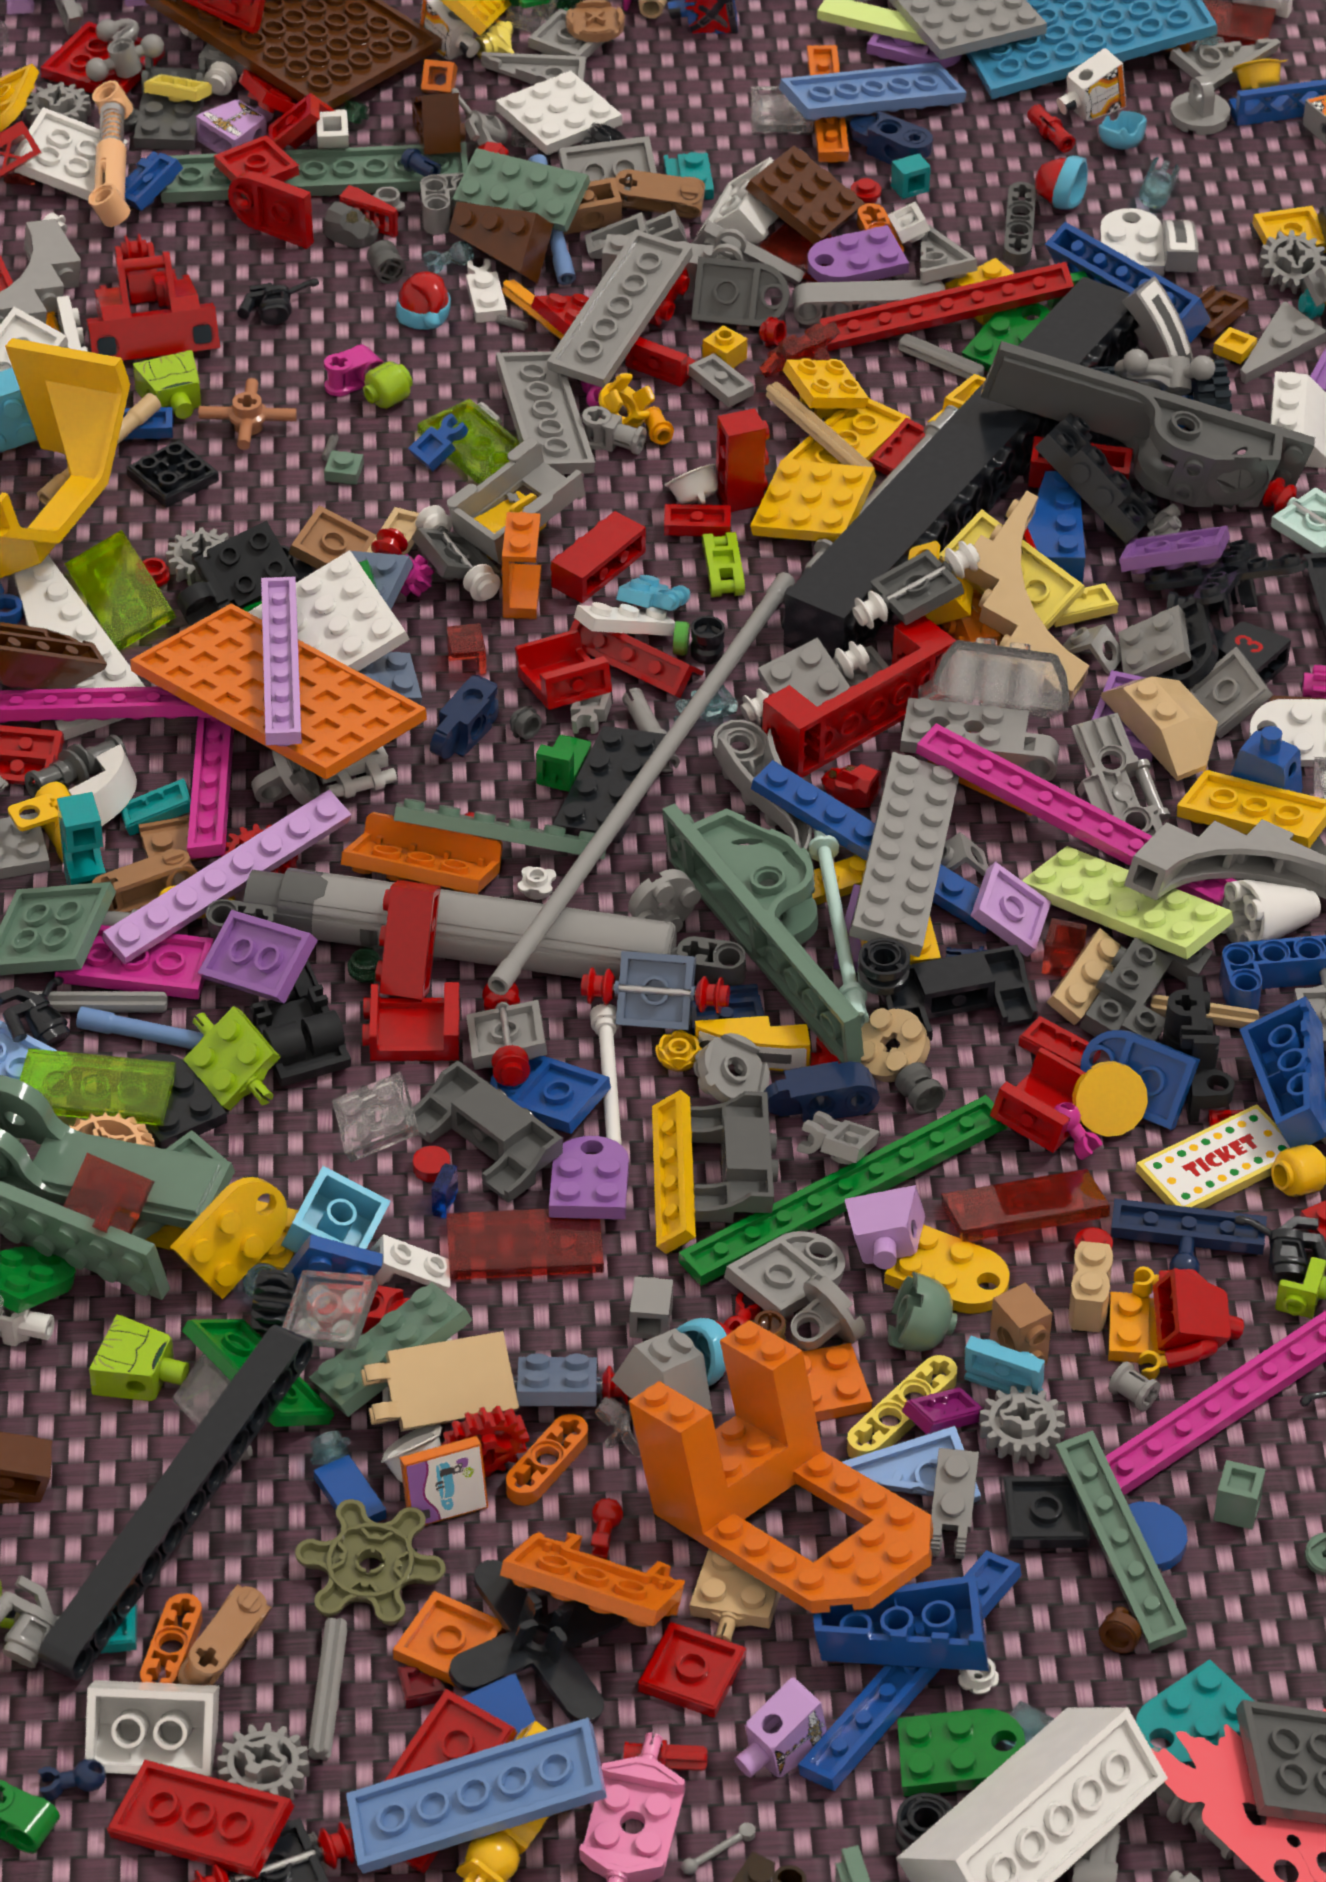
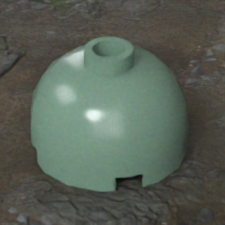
M912 1272L913 1277L907 1276L894 1301L891 1313L897 1314L896 1328L888 1325V1343L891 1347L904 1351L922 1352L932 1350L942 1342L945 1335L951 1336L957 1324V1314L952 1313L953 1301L950 1293L939 1281L929 1276Z

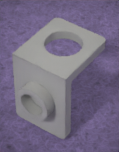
M1106 624L1089 629L1086 627L1079 628L1070 635L1063 645L1072 654L1090 649L1106 674H1110L1111 670H1115L1122 660L1120 645ZM1105 642L1110 645L1113 652L1111 661L1106 659L1103 653V644Z
M961 832L945 842L941 860L943 866L953 871L967 862L984 876L988 864L982 849Z

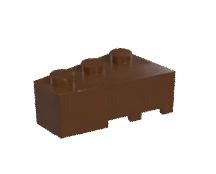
M459 93L421 95L411 98L413 129L424 155L461 152V142L466 141L465 125L461 123L459 114Z
M457 201L449 232L538 284L553 224L535 212Z
M0 1431V1504L42 1501L51 1478L52 1440Z

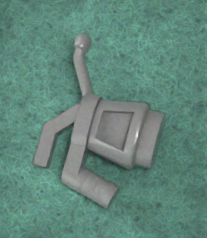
M457 88L451 90V93L460 94ZM459 95V105L467 113L464 125L472 141L477 140L479 146L486 142L501 143L503 145L507 140L508 132L502 121L496 116L471 110Z
M19 1576L14 1585L33 1595L37 1605L7 1591L0 1597V1623L11 1610L21 1614L4 1638L6 1644L2 1653L26 1667L35 1668L38 1662L40 1645L59 1617H56L52 1612L45 1588L24 1576Z

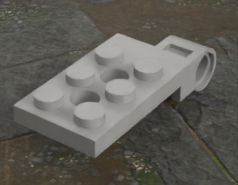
M908 698L900 752L916 753L917 743L937 723L1049 782L1056 775L1059 744L1051 736L1027 733L1029 711L971 705L962 702L935 701L926 698ZM968 731H976L979 733H970Z

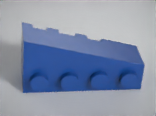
M1045 471L1038 493L1036 510L1028 525L1029 532L1037 551L1083 584L1085 546L1081 496L1057 471Z

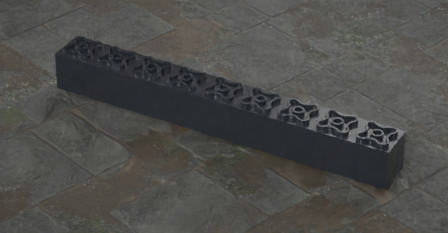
M1083 276L1018 346L1088 368L1115 366L1118 361L1124 359L1128 351L1136 349L1138 346V337L1134 332L1138 327V322L1122 302L1129 294ZM982 384L811 567H807L804 570L800 579L786 589L783 596L785 616L782 622L784 645L796 649L818 638L832 659L835 656L836 648H840L843 652L848 651L850 641H853L856 645L861 644L864 646L868 640H873L879 628L885 622L876 618L874 620V628L870 629L866 624L861 626L852 611V608L855 607L856 598L863 602L868 600V591H873L870 581L908 561L909 551L915 546L937 541L940 544L941 553L981 509L985 512L990 511L1001 494L1009 491L1012 482L1019 475L1022 476L1026 472L1028 465L1031 463L1034 436L1046 437L1060 422L981 398ZM888 609L887 621H890L894 613Z

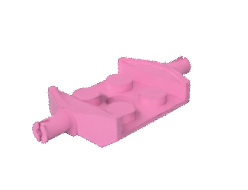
M653 1733L645 1734L640 1756L602 1763L601 1768L607 1798L594 1802L583 1844H580L579 1854L580 1860L588 1869L605 1877L607 1882H653L664 1875L685 1793V1780L658 1762L657 1757L663 1741L662 1736L655 1733L654 1740L652 1738ZM636 1819L641 1821L645 1827L639 1833L629 1834L623 1831L621 1826L628 1820Z

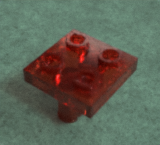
M820 322L804 331L805 335L799 338L793 334L778 343L779 347L766 354L768 359L760 366L764 377L767 378L782 371L786 360H801L803 358L811 360L831 359L827 348L828 344L840 334L836 323L832 322L823 326ZM793 386L796 395L799 394L796 388Z

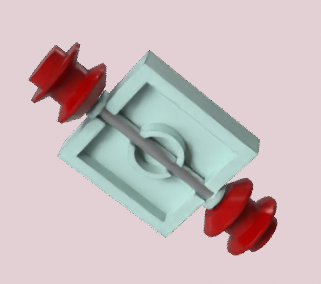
M1282 477L1271 480L1263 496V505L1265 507L1274 505L1276 514L1272 516L1271 527L1312 553H1326V493L1315 487L1297 499V488L1295 485L1290 484L1286 486V481Z

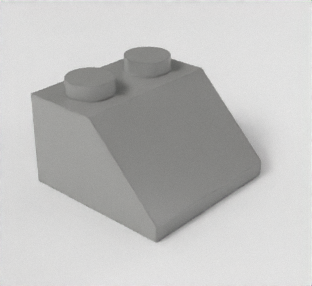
M676 1328L634 1345L612 1378V1381L631 1399L660 1381L705 1409L712 1410L704 1355L693 1345V1341L686 1334L679 1332Z

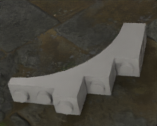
M56 219L26 222L24 250L30 263L21 277L0 292V324L13 307L46 324L47 312L54 311L58 313L56 297H62L66 288L79 287L81 260Z
M1263 819L1247 835L1214 821L1199 837L1166 822L1133 856L1124 886L1154 900H1158L1168 891L1187 883L1206 879L1237 878L1305 888L1309 891H1314L1318 896L1326 899V856L1292 841L1294 833Z

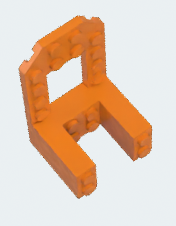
M749 1320L720 1340L735 1416L715 1429L712 1412L660 1381L628 1401L654 1514L813 1614L830 1612L831 1606L852 1604L853 1610L872 1609L931 1566V1539H933L931 1515L822 1450L803 1351ZM797 1484L865 1526L815 1562H812L744 1519Z

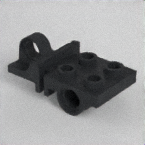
M266 520L207 549V560L203 556L201 549L191 555L192 563L202 581L185 588L178 596L177 605L188 625L191 626L231 603L242 609L261 601V578L296 577V582H298V575Z
M308 960L284 1004L273 1000H264L250 1006L249 1019L281 1057L272 1066L281 1087L351 1067V1057L345 1046V1035L341 1020L335 1010L330 1011L328 997L326 994L323 995L324 988L322 984H318Z
M1187 976L1186 989L1177 990L1169 996L1162 1038L1163 1045L1200 1059L1187 1095L1189 1122H1199L1200 1109L1222 1108L1229 1105L1233 1098L1235 1085L1233 1078L1229 1074L1216 1068L1220 1037L1219 1035H1213V1019L1206 1018V1014L1210 1012V992H1204L1202 977ZM1214 1085L1221 1086L1225 1090L1214 1091Z

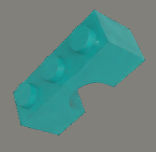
M93 792L57 798L64 873L67 885L92 883L97 876L106 873L100 847H103L101 819Z

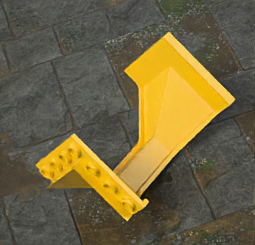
M11 338L5 345L40 448L64 454L70 477L28 528H22L19 525L8 493H1L0 578L41 564L108 485L130 389V381L122 358Z

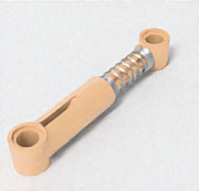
M107 81L97 87L92 95L94 103L99 108L100 135L99 143L96 146L94 190L89 195L88 202L106 227H114L126 220L131 211L125 201L126 147L123 143L124 120L130 116L134 107L118 82Z

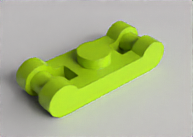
M726 532L725 536L713 537V533L702 534V548L705 555L711 598L721 597L723 593L745 596V580L736 532Z

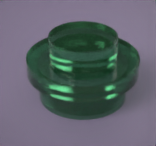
M348 100L345 102L344 107L340 108V110L346 109L347 121L362 124L363 119L369 120V106Z
M372 949L357 950L348 961V974L360 982L374 981L377 963L379 960H383Z

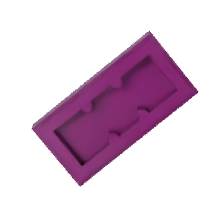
M958 1387L907 1400L902 1412L923 1432L931 1434L953 1426L959 1428L978 1423L980 1410L984 1409L964 1390Z

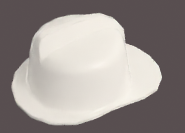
M709 464L693 469L667 482L664 486L670 488L680 504L698 503V505H705V499L718 490L715 472L716 465Z
M441 1425L419 1428L404 1435L386 1449L381 1463L385 1462L396 1478L403 1482L400 1457L441 1446L439 1439L442 1429Z

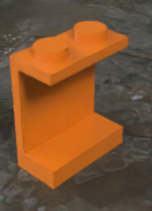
M507 512L502 551L503 618L537 619L541 565L514 564V562L536 563L541 513Z

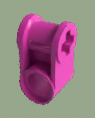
M362 344L340 353L331 354L324 359V368L327 371L324 390L329 395L340 397L359 390L365 386L366 373L384 362L366 345Z

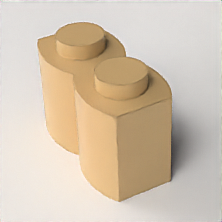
M1081 1241L1076 1248L1068 1320L1072 1330L1100 1333L1105 1326L1113 1263V1252L1109 1244Z

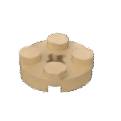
M877 1009L870 1015L869 1022H866L861 1028L864 1056L861 1057V1064L866 1066L872 1076L879 1081L895 1082L897 1075L903 1068L915 1062L925 1063L928 1057L930 1040L926 1029L918 1017L907 1010ZM896 1038L900 1046L892 1048L890 1052H886V1044L891 1039Z

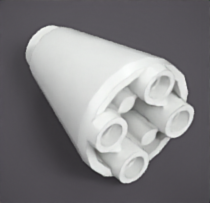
M1254 880L1227 882L1224 886L1225 898L1222 907L1232 911L1234 923L1221 933L1227 934L1232 943L1279 939L1309 924L1319 916L1321 910L1319 897L1314 891Z

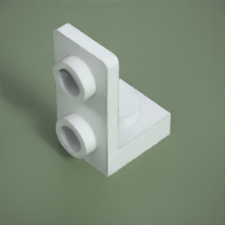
M384 1234L370 1249L371 1251L382 1253L383 1259L381 1269L369 1284L382 1286L384 1283H388L395 1273L424 1285H429L433 1282L444 1292L450 1287V1261L445 1257Z

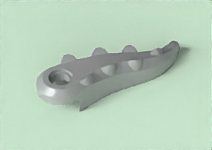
M730 720L721 724L715 730L712 748L722 767L724 779L731 780L741 791V798L745 805H755L765 813L764 819L767 825H779L800 848L804 847L808 851V844L812 837V827L751 789L753 779L772 760L782 765L776 751L771 729H769L768 735H766L761 727L750 721ZM743 742L749 748L739 751L734 749L731 744Z

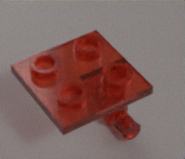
M87 1153L63 1207L95 1219L92 1227L107 1233L109 1226L132 1234L155 1181Z

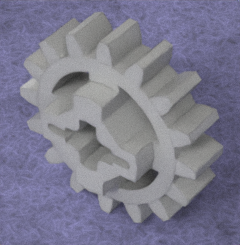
M60 82L54 86L49 83L46 89L37 87V93L31 92L29 99L26 101V119L31 121V125L43 107L82 123H87V116H91L90 96L85 95V89L83 88L76 90L75 84L65 87L64 83Z
M1290 230L1288 236L1279 231L1276 239L1268 237L1266 245L1262 246L1258 267L1263 268L1262 277H1271L1270 286L1278 283L1280 284L1281 292L1286 287H1289L1292 293L1296 294L1298 288H1302L1303 291L1307 289L1303 280L1304 277L1326 266V256H1323L1325 248L1315 247L1317 239L1313 238L1308 241L1305 239V232H1302L1299 237L1295 236L1293 230Z
M201 527L195 533L191 530H186V537L176 535L175 543L169 542L168 551H166V564L169 567L170 575L176 574L178 582L188 579L189 586L195 582H201L202 579L192 563L191 555L201 549L203 556L207 560V549L228 540L229 534L223 533L219 536L217 535V529L214 528L210 533H207Z
M1010 1386V1394L1006 1395L1004 1392L997 1390L995 1400L988 1398L985 1400L984 1410H980L979 1435L980 1438L987 1439L986 1448L988 1450L998 1448V1458L1002 1459L1007 1454L1013 1455V1463H1018L1020 1457H1026L1031 1464L1034 1463V1458L1037 1454L1044 1459L1049 1458L1050 1449L1056 1450V1444L1060 1443V1439H1064L1066 1426L1064 1423L1065 1412L1058 1410L1057 1399L1046 1401V1391L1044 1390L1034 1395L1032 1394L1031 1386H1027L1024 1392H1018L1015 1386Z
M266 1723L263 1731H257L254 1725L251 1724L248 1725L247 1735L244 1736L237 1731L233 1733L234 1744L228 1742L222 1744L223 1755L217 1757L220 1780L287 1797L291 1801L294 1800V1789L304 1790V1777H308L310 1774L308 1749L306 1746H301L298 1734L288 1738L287 1727L282 1726L277 1732H273L271 1724ZM236 1768L240 1769V1775L236 1771Z

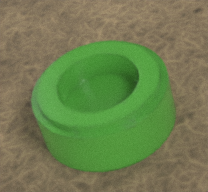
M676 621L673 655L685 656L688 653L690 624L688 622Z

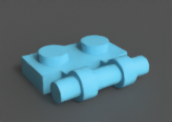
M640 575L639 578L632 579L630 582L619 586L616 600L646 608L653 606L672 611L689 601L690 590L683 585L668 589L669 586L659 584V578Z

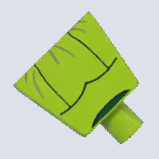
M192 350L133 363L135 390L141 398L148 393H152L159 399L161 407H172L173 414L175 413L180 419L190 417L194 409L201 406L200 383Z
M116 1315L89 1368L91 1391L93 1395L152 1401L156 1399L164 1381L183 1386L187 1381L190 1366L187 1362L174 1359L172 1338L168 1334L127 1317Z

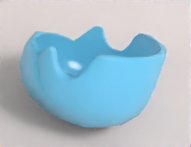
M1121 111L1114 121H1111L1107 115L1098 127V134L1102 141L1111 148H1134L1144 138L1147 119L1144 115L1131 111Z

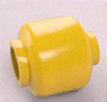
M1307 1144L1285 1149L1279 1152L1271 1168L1272 1180L1279 1190L1290 1197L1316 1193L1322 1190L1326 1184V1157L1315 1146Z

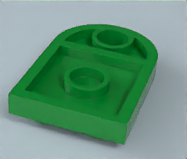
M1034 303L995 312L962 351V357L983 365L984 371L989 372L1001 341L1018 346L1048 315L1050 310L1040 303ZM1030 315L1039 317L1035 320L1024 319L1025 317Z
M14 1247L2 1250L0 1252V1305L20 1313L65 1294L73 1287L76 1268L68 1264L64 1258L54 1254L52 1256H45L34 1247Z
M990 1708L897 1718L901 1781L904 1797L919 1793L935 1794L975 1789L1026 1744L1021 1725L1006 1712ZM1003 1740H1011L1016 1743L1012 1749L1007 1751H999L994 1748L998 1742Z

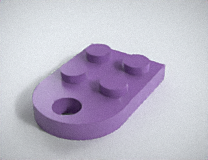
M874 33L867 43V54L906 63L907 65L939 62L943 68H947L956 64L962 57V55L940 60L927 45Z
M888 225L821 240L813 245L808 253V271L818 282L873 281L909 273V262ZM820 264H828L829 266H820Z
M582 1136L563 1143V1153L553 1160L549 1218L625 1219L629 1176V1156L626 1149L618 1142L601 1136ZM595 1152V1153H597V1154H586V1153Z

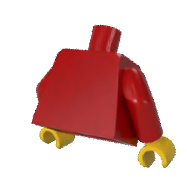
M1143 1266L1135 1270L1133 1276L1135 1283H1133L1132 1293L1142 1298L1149 1296L1153 1291L1158 1350L1165 1351L1164 1355L1159 1356L1155 1351L1146 1350L1139 1356L1138 1365L1145 1363L1154 1365L1152 1368H1145L1141 1371V1375L1147 1379H1155L1159 1375L1161 1367L1168 1366L1169 1369H1174L1215 1355L1217 1349L1229 1339L1238 1340L1244 1330V1321L1242 1318L1229 1315L1227 1293L1224 1289L1209 1283L1194 1269L1173 1268L1172 1270H1160L1159 1274L1155 1275L1148 1267Z

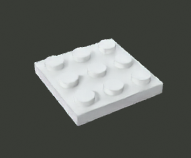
M572 71L562 73L496 100V111L546 155L558 151L559 148L581 142L585 137H592L588 132L592 123L605 124L613 128L622 125V114Z
M43 107L28 130L42 154L13 171L88 200L95 185L96 146L99 143L100 129ZM27 139L21 141L14 155L23 156L33 150ZM124 139L123 143L127 149L128 140ZM10 158L9 164L15 161V159Z

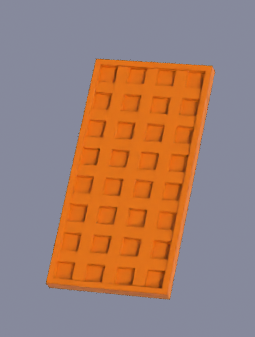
M232 603L130 659L131 671L326 780L427 720L425 707L298 639L302 744H291L289 746L266 745L262 620Z

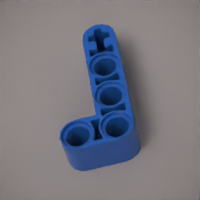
M1326 935L1236 942L1225 946L1222 951L1219 982L1226 1005L1258 1011L1262 989L1322 984L1319 972L1326 967Z

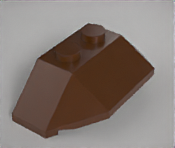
M0 622V681L3 685L11 688L69 689L103 671L107 666L106 661L92 642L85 640L79 642L69 635L45 628Z

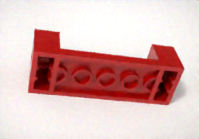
M925 616L908 625L901 621L898 625L894 626L892 665L876 672L873 676L859 684L851 686L848 690L830 700H826L818 707L790 685L763 699L762 730L768 735V731L771 729L782 766L803 778L905 720L908 698H926L938 701L952 693L957 640Z

